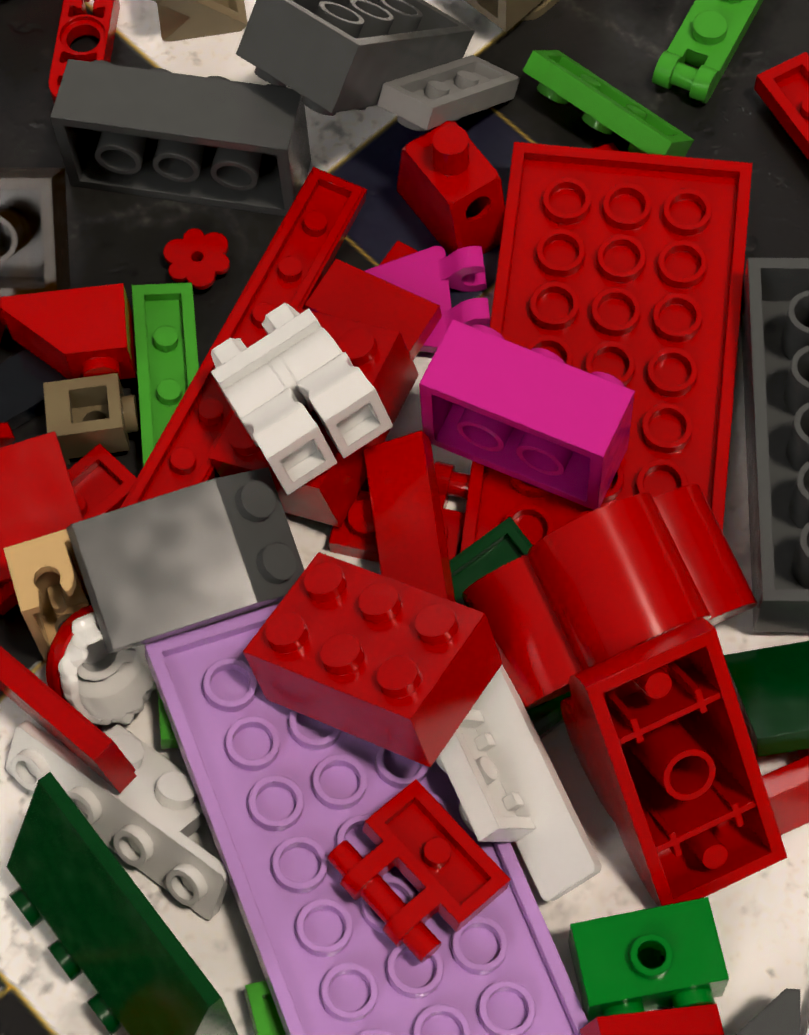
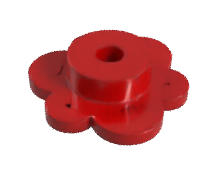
M192 228L184 233L183 239H173L163 249L165 261L170 265L168 269L170 278L175 282H183L187 280V283L192 282L193 288L197 290L209 288L215 282L216 275L225 274L230 268V261L226 256L229 249L228 240L223 234L218 232L204 235L200 229Z

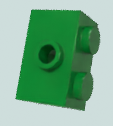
M708 897L570 924L568 944L583 1011L588 1022L600 1016L645 1012L670 1006L680 1008L715 1004L714 998L723 996L729 976Z

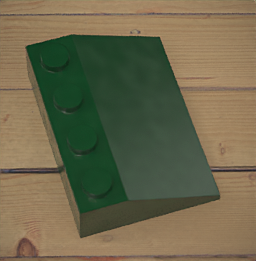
M51 772L39 779L7 864V869L19 885L9 896L32 928L44 920L58 938L47 948L70 980L73 981L83 973L97 991V994L90 998L87 1003L108 1032L113 1035L123 1027L128 1035H238L222 997Z

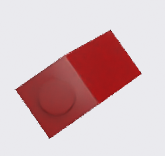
M124 283L0 297V308L12 339L67 379L118 373L120 380L137 378L133 315Z

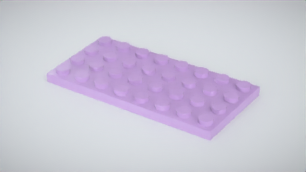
M279 603L145 644V657L220 859L226 868L230 886L286 1035H581L580 1029L589 1022L511 843L478 841L476 835L469 830L462 820L459 812L460 800L448 774L439 767L437 762L435 761L430 768L265 698L243 650ZM415 779L419 781L511 879L507 889L457 933L438 912L426 921L425 925L442 944L423 963L404 944L397 947L383 932V928L386 925L384 921L362 897L354 900L340 885L343 879L342 875L327 860L330 852L345 840H348L363 858L374 850L377 846L363 832L365 820ZM395 866L382 877L405 904L419 894L416 888Z

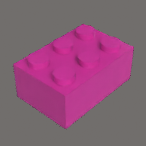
M452 319L419 383L422 430L430 438L432 445L592 510L600 508L628 449L635 391L626 388L619 379L604 372L588 373L565 364L558 355L543 348H532L530 350L509 342L500 333L488 326L480 324L469 326Z

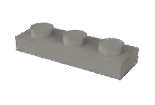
M471 55L383 83L377 106L397 115V121L406 128L423 132L430 131L431 128L440 126L446 121L460 120L467 115L481 110H488L492 106L514 99L521 77Z

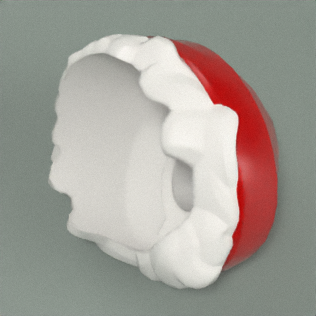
M92 605L83 607L68 617L61 625L49 647L46 665L48 686L93 724L109 725L110 723L118 722L127 725L132 723L134 715L143 711L144 702L150 698L152 691L157 688L145 657V644L108 654Z

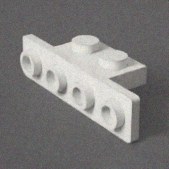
M501 665L442 750L436 762L448 774L460 800L459 812L461 818L469 830L476 835L478 841L515 842L541 898L544 901H555L600 873L602 866L517 690L503 665Z
M24 721L15 728L5 768L23 787L34 792L38 780L51 772L106 846L117 853L124 862L136 867L171 893L178 902L187 905L206 920H210L219 912L229 885V878L226 868L220 860L188 838L207 822L189 774L117 723L105 734L115 742L136 769L134 773L137 775L119 793L80 758L29 721Z

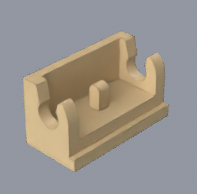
M67 529L3 548L20 611L45 663H47V653L57 633L58 626L76 611L89 606L86 596L88 592Z

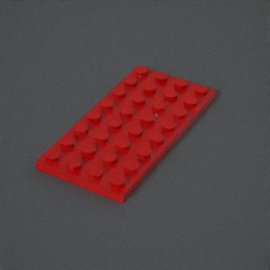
M514 142L490 328L496 330L509 342L530 350L532 348L549 350L558 355L565 364L588 373L604 372L619 379L626 388L635 391L628 449L600 507L639 493L647 492L651 493L652 497H656L676 488L698 484L723 532L753 163ZM472 461L460 553L509 517L512 518L530 543L534 545L561 526L593 510Z

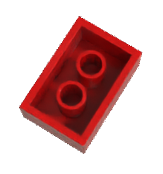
M292 306L300 314L306 310ZM311 311L321 327L331 335L342 352H346L353 366L359 367L365 377L375 387L392 424H394L419 375L401 333L391 329ZM305 405L308 413L320 428L338 463L287 495L259 446L256 447L234 412L209 457L219 476L223 477L269 467L284 512L339 528L342 527L348 511L367 477L364 449L385 442L391 430L390 428L351 455L343 458L326 433L315 410L310 412Z
M320 552L317 553L243 650L267 700L430 768L503 663L485 613Z

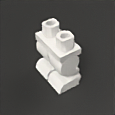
M283 303L265 315L262 326L267 336L248 348L240 338H229L211 350V357L215 369L211 371V374L254 444L261 449L286 494L289 495L338 463L320 428L308 413L305 405L310 412L315 410L326 433L343 458L351 455L392 428L393 424L375 387L369 382L359 367L353 366L346 352H342L331 335L321 327L311 310L308 308L300 314L289 304Z

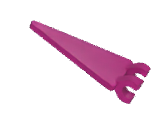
M432 246L365 270L367 273L440 305L442 317L420 349V352H436L452 319L469 326L480 324L490 327L491 317L488 298L468 299L452 308L450 288L462 292H478L487 289L482 246L463 247L455 250L448 256H446L443 247Z

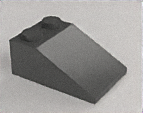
M269 467L214 478L72 523L66 528L108 654L152 643L278 604L304 572V567Z

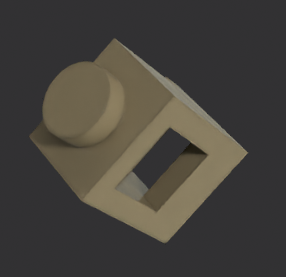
M118 373L43 383L47 433L56 432L66 465H71V458L84 457L99 443L110 453L130 451L128 433L140 431L139 412L135 395H124Z

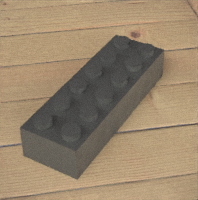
M748 258L742 288L741 333L752 593L758 603L753 608L754 632L809 633V258Z

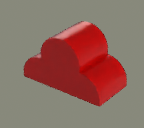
M698 484L676 488L656 497H652L651 493L647 492L639 493L595 509L546 535L536 542L526 555L488 573L471 584L462 593V598L467 607L486 614L503 662L502 665L518 692L526 711L569 692L570 676L698 617L706 619L714 626L752 609L758 604Z
M701 617L693 619L570 676L571 696L561 701V711L568 736L581 767L599 801L616 823L628 855L648 893L658 907L704 898L787 858L716 629L706 619Z

